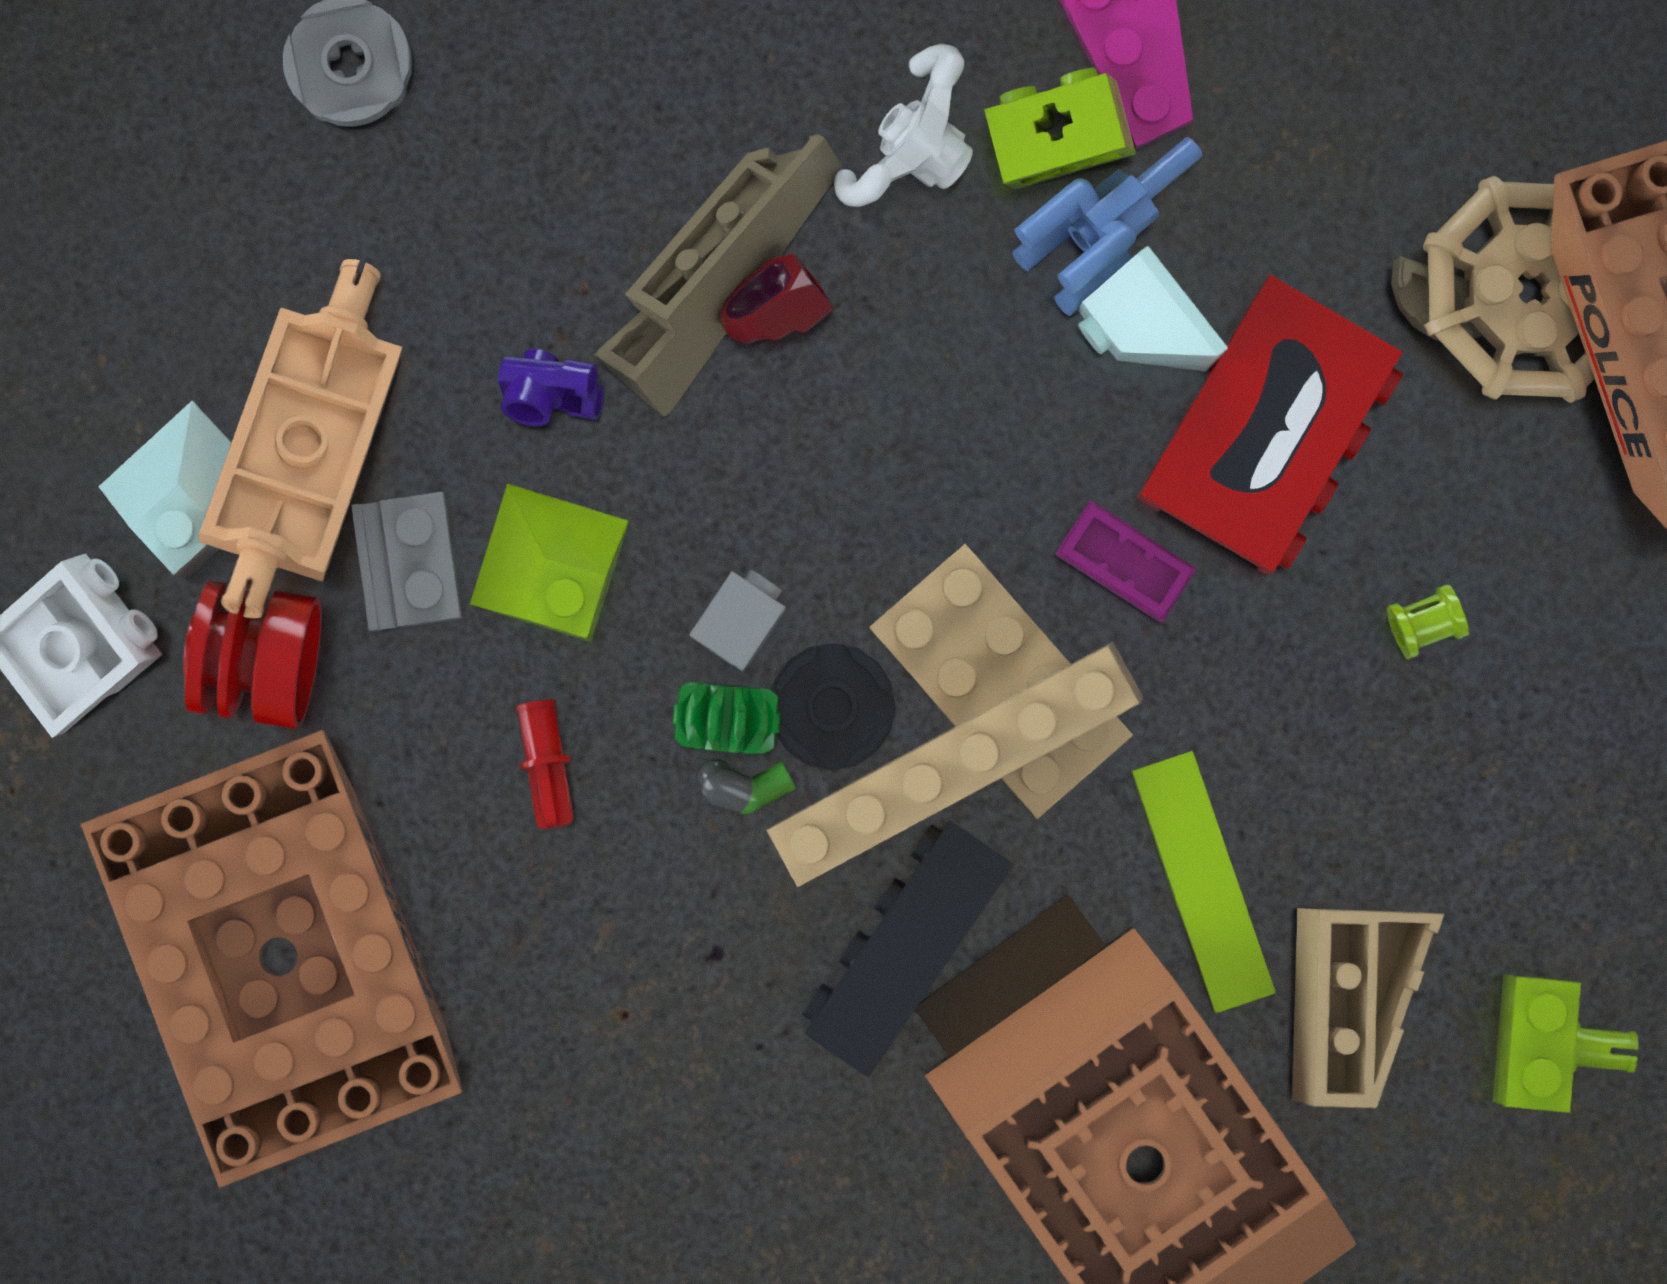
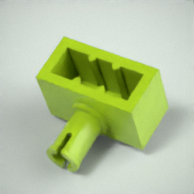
M1503 974L1492 1102L1505 1107L1570 1113L1573 1073L1577 1070V1067L1620 1070L1626 1073H1633L1638 1057L1631 1056L1630 1054L1611 1053L1610 1050L1611 1048L1638 1050L1636 1031L1620 1032L1581 1028L1578 1021L1581 983Z

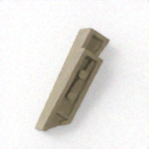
M821 135L809 136L810 140L802 149L778 156L770 148L747 153L625 293L634 307L641 312L608 340L594 355L607 369L660 415L666 417L672 412L727 332L720 323V310L726 298L743 279L772 258L781 257L833 183L836 173L842 169L841 162L826 139Z

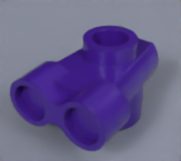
M540 349L526 350L522 358L505 356L498 373V383L503 395L500 406L501 411L505 416L517 423L535 427L546 425L550 420L553 409L567 411L570 416L597 420L600 416L604 399L603 386L597 384V365L569 359L565 362H560L555 355Z

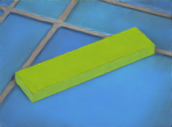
M1193 751L1131 771L1213 1013L1217 1014L1275 994L1276 991Z

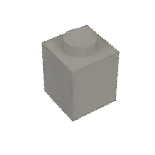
M753 570L749 571L745 579L732 571L689 636L742 673H745L786 611V607L776 601L782 590Z

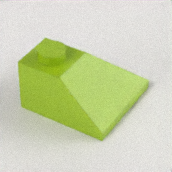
M507 483L470 605L592 642L629 521Z

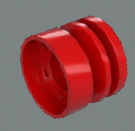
M208 580L202 590L196 612L191 618L184 648L183 673L185 676V705L187 712L207 715L213 706L217 694L219 717L233 719L242 702L244 693L247 692L251 693L254 722L300 729L309 706L319 655L322 622L320 598L275 591L266 607L264 617L248 618L244 617V613L247 607L245 602L249 590L245 592L237 615L227 610L221 603L229 585L223 582Z

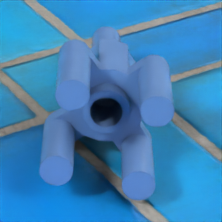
M1186 137L1138 178L1125 174L1118 169L1095 189L1086 179L1079 178L1073 180L1015 228V233L1022 244L1012 251L1014 259L1024 270L1029 271L1071 236L1084 253L1057 275L1064 289L1054 296L1059 308L1066 315L1071 316L1080 309L1082 302L1132 259L1128 249L1135 243L1136 236L1159 217L1158 209L1151 199L1202 157L1200 148L1191 138Z

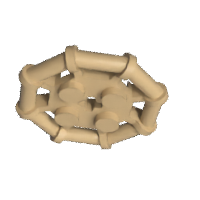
M1491 176L1481 180L1478 191L1436 233H1428L1425 239L1423 249L1428 253L1429 322L1424 324L1428 336L1435 335L1483 386L1482 393L1485 396L1495 400L1501 395L1563 397L1569 403L1584 398L1586 387L1595 378L1586 352L1573 364L1565 348L1579 332L1551 252L1554 184L1502 182L1498 177ZM1509 207L1550 209L1545 224L1515 225L1509 212ZM1488 218L1494 235L1476 253L1463 248L1461 243ZM1454 267L1464 271L1465 282L1469 280L1470 296L1465 298V308L1455 311ZM1523 274L1528 279L1535 278L1541 285L1540 292L1543 296L1541 303L1535 299L1524 303L1520 299L1519 294L1524 288L1518 280L1520 275ZM1470 321L1496 348L1493 359L1461 324ZM1536 353L1534 356L1545 357L1551 372L1512 370V362L1515 355Z

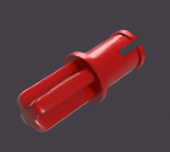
M554 699L532 701L515 706L516 713H518L526 760L520 763L521 771H528L536 824L540 829L564 827L571 824L574 819L565 764L570 763L571 759L570 755H563L555 708L557 705Z

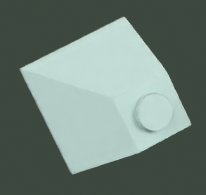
M1149 246L1136 254L1087 297L1078 310L1084 318L1078 324V327L1088 342L1099 354L1109 350L1118 361L1206 372L1217 363L1228 349Z
M193 401L183 408L99 486L131 530L173 575L187 580L219 550V548L198 542L199 532L232 443Z

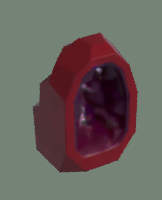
M789 254L770 259L743 279L726 298L720 310V323L733 340L744 344H751L762 339L779 340L795 331L808 332L831 313L835 307L827 293L796 254Z

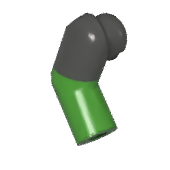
M715 759L705 763L698 774V780L702 785V795L711 804L741 814L753 813L796 789L782 761L751 778L732 771L725 760Z

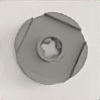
M323 0L311 6L301 16L302 20L295 26L292 35L288 36L284 45L283 69L292 93L316 119L328 121L339 126L363 125L383 117L390 109L397 107L403 101L406 95V86L412 72V55L404 31L390 14L388 15L382 8L374 6L367 0ZM345 45H351L356 55L365 54V63L357 67V74L348 78L344 76L341 70H331V61L340 58V47Z

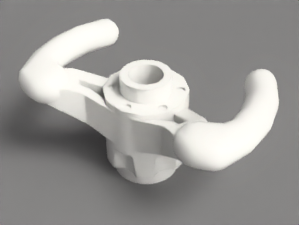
M937 44L924 49L910 59L909 68L913 75L924 77L931 73V78L922 101L916 100L907 106L899 103L888 112L878 130V134L883 137L880 149L886 156L878 164L872 165L858 181L856 175L850 170L844 169L836 173L834 177L835 193L845 205L861 207L875 202L883 195L892 181L910 173L928 187L936 184L941 189H945L951 186L964 172L970 162L973 150L972 147L964 142L965 134L948 122L952 86L958 81L965 65L964 59L956 47L947 44Z

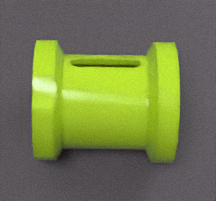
M1449 584L1437 588L1436 595L1405 607L1398 603L1387 607V616L1393 635L1401 652L1408 660L1417 657L1420 648L1451 636L1460 639L1469 635L1467 620L1460 601Z

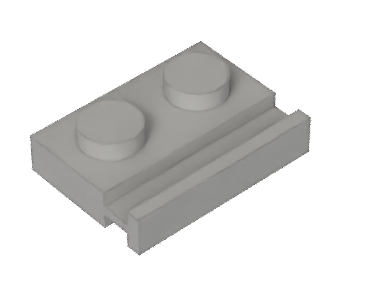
M436 492L382 500L375 503L351 505L369 631L376 632L385 629L463 619L445 493Z

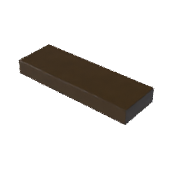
M1066 894L921 1001L915 1011L951 1058L1106 947V945L1071 897Z

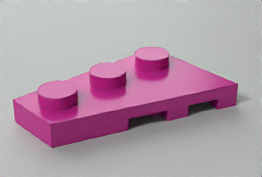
M1059 0L1092 67L1097 69L1098 75L1107 73L1117 81L1135 151L1192 123L1193 113L1177 0Z

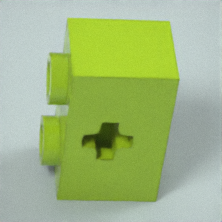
M1096 68L1081 69L1060 77V87L1037 93L1035 86L1014 89L999 96L1001 105L984 109L1003 183L1016 190L1135 155L1136 152L1118 83L1107 73L1098 75ZM1057 112L1073 121V123L1063 127L1062 133L1064 138L1060 140L1045 131L1046 128L1055 124L1054 114Z

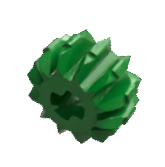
M688 682L679 687L677 703H674L672 723L675 724V740L683 747L732 753L765 754L774 749L776 733H779L781 713L778 712V696L770 689L719 683Z

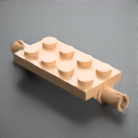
M347 259L342 262L340 274L329 305L321 308L319 313L302 315L280 307L199 532L198 542L239 555L228 589L221 601L222 606L237 615L245 592L249 590L245 602L247 607L244 617L259 618L262 616L263 606L277 568L322 582L324 580L402 352L401 346L377 339L368 330V324L364 320L375 287L381 278L380 272L368 263H365L358 285H354L357 279L356 271L359 260Z

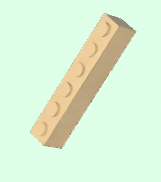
M1112 641L781 820L769 828L767 832L795 884L799 887L1138 705L1142 701L1143 696Z

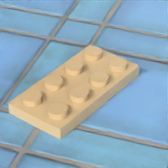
M966 544L961 546L869 627L873 634L954 726L963 723L1071 664ZM1115 716L1000 779L1034 818L1038 819L1129 740L1133 734Z

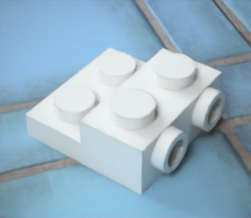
M86 553L61 561L0 615V670L52 738L69 730L109 695L119 692L162 655L153 643L157 639L158 634L152 621L138 610H128L115 593V590L119 587V580L110 566L99 559L90 560Z

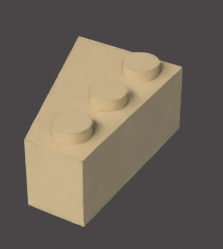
M1297 908L1292 1101L1323 1107L1377 1108L1404 1031L1400 1028L1413 991H1418L1424 974L1421 968L1433 933H1438L1444 914Z

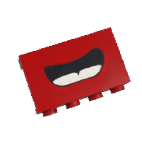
M1271 274L1260 287L1226 345L1228 349L1213 367L1136 498L1137 501L1156 512L1160 509L1243 557L1258 566L1256 570L1266 576L1274 573L1278 565L1286 570L1291 567L1307 539L1306 536L1298 532L1310 510L1321 515L1339 485V482L1330 476L1343 455L1351 461L1354 459L1371 430V427L1362 423L1374 401L1384 406L1403 376L1402 372L1394 368L1403 353L1402 351Z

